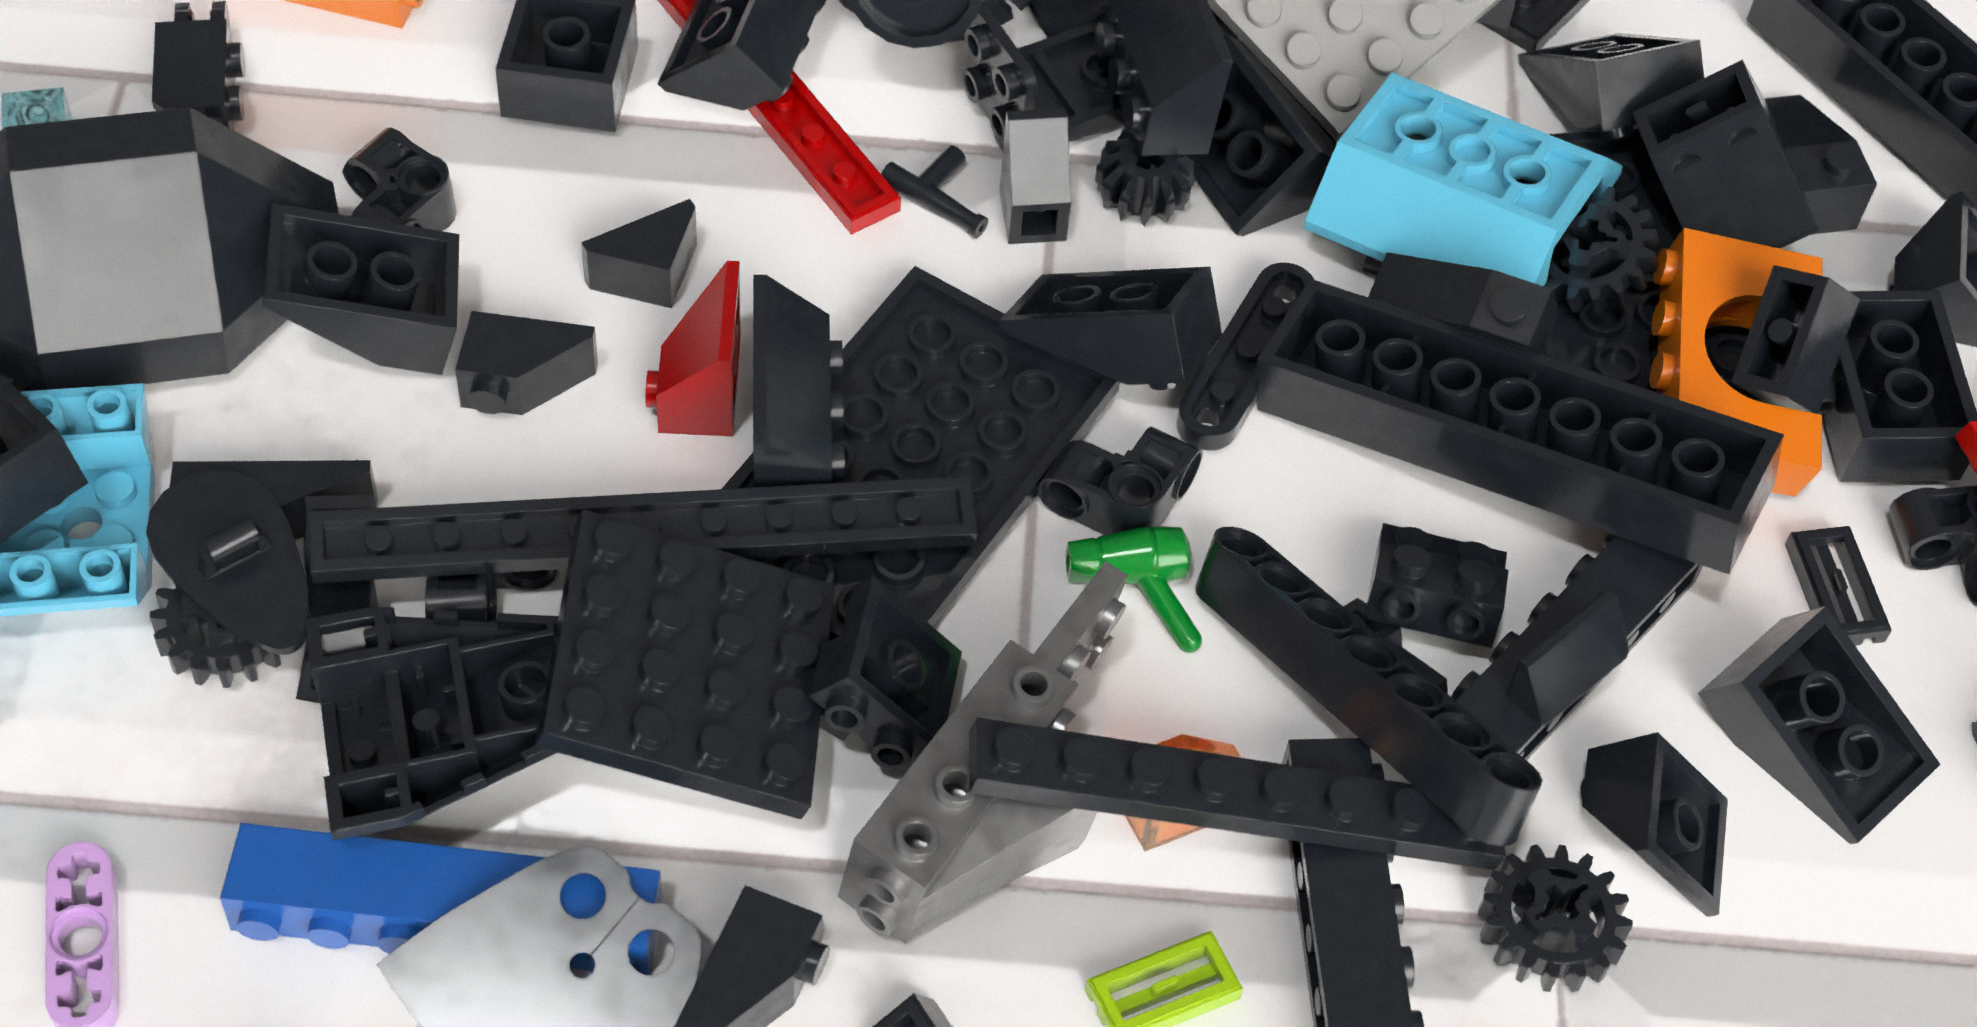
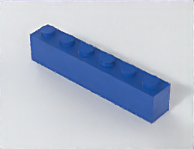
M240 823L220 900L230 930L238 931L241 935L250 939L271 941L278 936L308 939L315 945L324 948L341 949L349 944L379 947L382 951L390 954L451 910L547 857L362 836L333 841L331 833ZM623 866L627 869L630 876V885L639 898L652 904L663 903L660 870ZM586 873L570 877L564 883L560 893L563 909L572 917L580 919L596 915L602 909L606 898L603 883L599 878ZM648 929L640 932L629 945L628 957L630 964L636 971L644 975H650L658 930ZM578 953L572 957L570 969L585 970L593 973L595 960L588 953Z

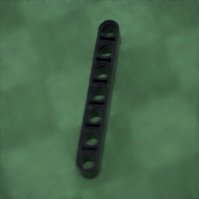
M1233 526L1217 529L1213 535L1195 585L1196 594L1200 599L1467 833L1477 840L1490 845L1510 846L1515 843L1543 781L1536 768L1261 537L1248 530Z

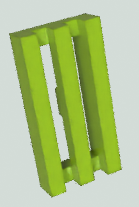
M1212 930L1086 980L1085 992L1090 1002L1095 1001L1098 1007L1097 1015L1102 1025H1107V1027H1172L1239 1000L1243 991V987ZM1207 956L1210 961L1209 964L1179 976H1171L1154 983L1149 988L1114 1001L1111 996L1114 992ZM1215 980H1220L1219 983H1216L1212 986H1209L1207 988H1204L1202 990H1199L1197 992H1194L1192 994H1189L1187 996H1184L1182 998H1179L1177 1000H1174L1172 1002H1169L1167 1004H1164L1162 1006H1159L1157 1008H1154L1152 1010H1149L1127 1020L1123 1019V1017H1126L1128 1015H1131L1133 1013L1156 1005L1160 1002H1163L1165 1000H1168L1170 998H1173L1175 996H1178L1180 994H1183L1185 992H1188L1190 990H1193Z

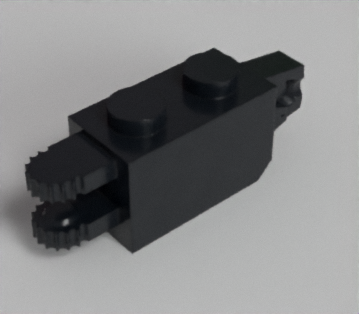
M213 1L212 9L210 10V20H195L194 12L191 10L189 3H176L174 21L155 22L152 104L155 110L161 111L190 107L234 130V121H244L242 88L240 85H235V78L245 77L244 50L242 42L232 43L230 17L226 1Z

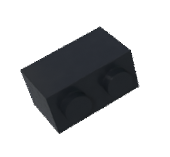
M1773 265L1731 382L1764 402L1818 414L1860 298L1829 277Z

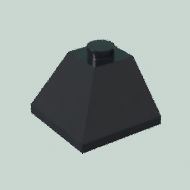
M1961 191L1952 194L1895 256L1894 283L1890 284L1889 291L1940 290L1955 342L1977 347V208L1967 195Z
M1658 732L1588 749L1585 778L1582 780L1580 787L1582 807L1706 917L1719 915L1728 798Z

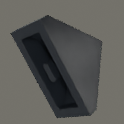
M691 199L581 242L584 281L589 289L672 309L697 247L696 206Z

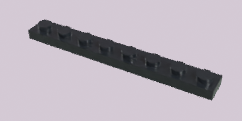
M980 717L976 718L969 730V793L1495 870L1506 858L1505 846L1490 845L1477 840L1415 786L1409 783Z

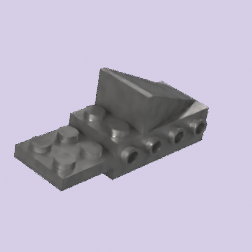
M1105 561L1034 654L1010 639L854 838L838 897L855 908L858 917L870 929L882 935H889L891 933L906 944L920 925L1079 849L1088 835L1096 817V811L969 793V730L976 718L980 717L1070 731L1077 718V715L1069 710L1079 686L1074 680L1084 666L1093 670L1110 647L1114 637L1109 634L1117 625L1126 609V605L1119 601V597L1128 575Z

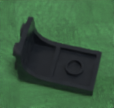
M985 3L981 4L980 13L965 31L967 62L966 69L962 71V82L970 100L979 102L989 116L992 130L1000 141H1004L1006 113L1009 111L1066 108L1069 142L1123 122V108L1117 94H1112L1109 88L1107 66L1104 59L1098 58L1095 51V29L1098 23H1104L1105 18L1017 48Z

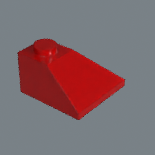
M726 261L661 345L659 371H647L645 403L646 408H657L658 433L733 437L741 346L740 261Z

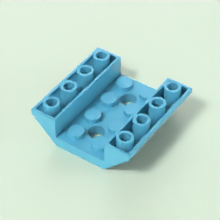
M1391 73L1338 140L1305 218L1304 229L1383 262L1386 253L1389 252L1492 269L1544 286L1547 282L1553 248L1593 192L1594 198H1602L1605 190L1609 186L1612 187L1621 175L1622 165L1587 149ZM1415 136L1423 140H1413L1408 137ZM1522 179L1532 184H1522L1516 180Z
M144 384L20 392L58 429L87 479L88 484L0 544V616L138 606L152 587L153 553L146 535L149 512L154 506L155 475ZM96 522L101 525L100 529L91 537L74 539L68 536L73 527L80 523Z

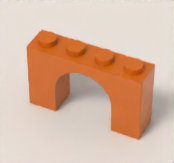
M1683 228L1669 249L1663 248L1657 257L1658 268L1657 271L1653 272L1654 283L1660 285V301L1655 308L1651 325L1652 334L1658 336V354L1651 367L1650 386L1657 389V393L1784 434L1775 485L1771 492L1796 497L1822 470V415L1763 403L1748 398L1734 390L1719 376L1710 362L1705 346V329L1722 325L1751 329L1773 265L1822 276V258Z

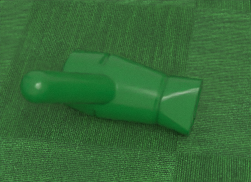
M1144 526L1098 536V538L1092 537L1067 542L1065 563L1068 582H1090L1104 562L1107 561L1128 575L1125 583L1138 584L1180 650L1186 653H1193L1201 647L1202 636L1167 583L1185 579L1190 570L1191 546L1186 533L1181 527Z

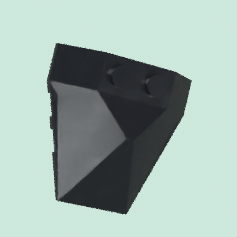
M372 606L305 619L310 669L321 704L329 776H324L332 840L335 841L407 826L556 754L557 752L536 747L535 743L558 616L498 613L496 622L459 620L457 611L435 610L433 618L396 616L394 607Z

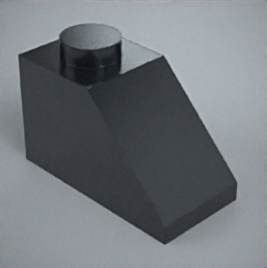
M471 311L455 368L461 407L475 409L486 414L501 412L524 415L594 376L598 367L595 327Z

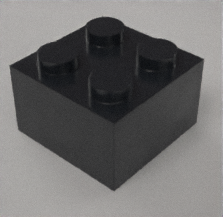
M516 0L495 68L501 117L616 132L638 51L636 0Z

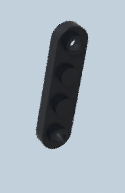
M1282 262L1269 265L1261 271L1180 401L1176 426L1179 435L1186 443L1201 450L1211 451L1222 449L1235 439L1257 402V358L1309 280L1314 279L1306 269L1293 263ZM1201 423H1209L1213 426H1208Z

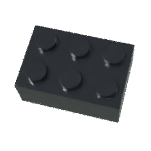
M1940 290L1849 291L1860 298L1832 374L1836 391L1834 408L1831 412L1822 414L1840 482L1960 480L1970 463L1955 436L1969 422L1977 421V410Z

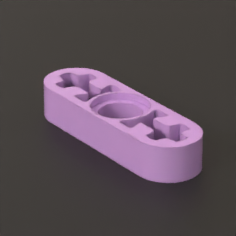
M75 842L64 846L52 856L46 869V1009L55 1027H113L119 1015L118 880L107 852L99 845L91 842ZM82 868H91L93 873L86 880V897L89 904H78V897L71 883L77 879L78 870ZM89 926L97 928L102 932L99 945L87 954L71 955L63 951L65 938L77 928ZM75 977L86 978L87 986L94 1000L87 1007V1015L82 1017H74L71 1008L76 1007L79 1002V986Z

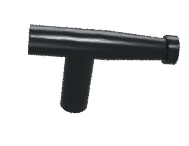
M954 145L948 146L919 176L892 161L883 169L882 176L897 192L927 210L966 229L967 233L974 238L980 237L988 225V218L980 213L975 214L939 189L966 162L964 153Z

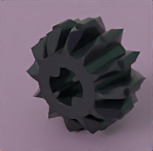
M1123 128L1117 140L1106 141L1105 147L1101 151L1100 163L1096 166L1095 182L1097 183V189L1101 191L1103 207H1118L1120 220L1131 215L1139 216L1144 226L1151 216H1156L1168 222L1174 210H1184L1185 205L1190 199L1191 187L1194 186L1196 175L1194 161L1189 159L1190 155L1141 156L1132 132H1127Z

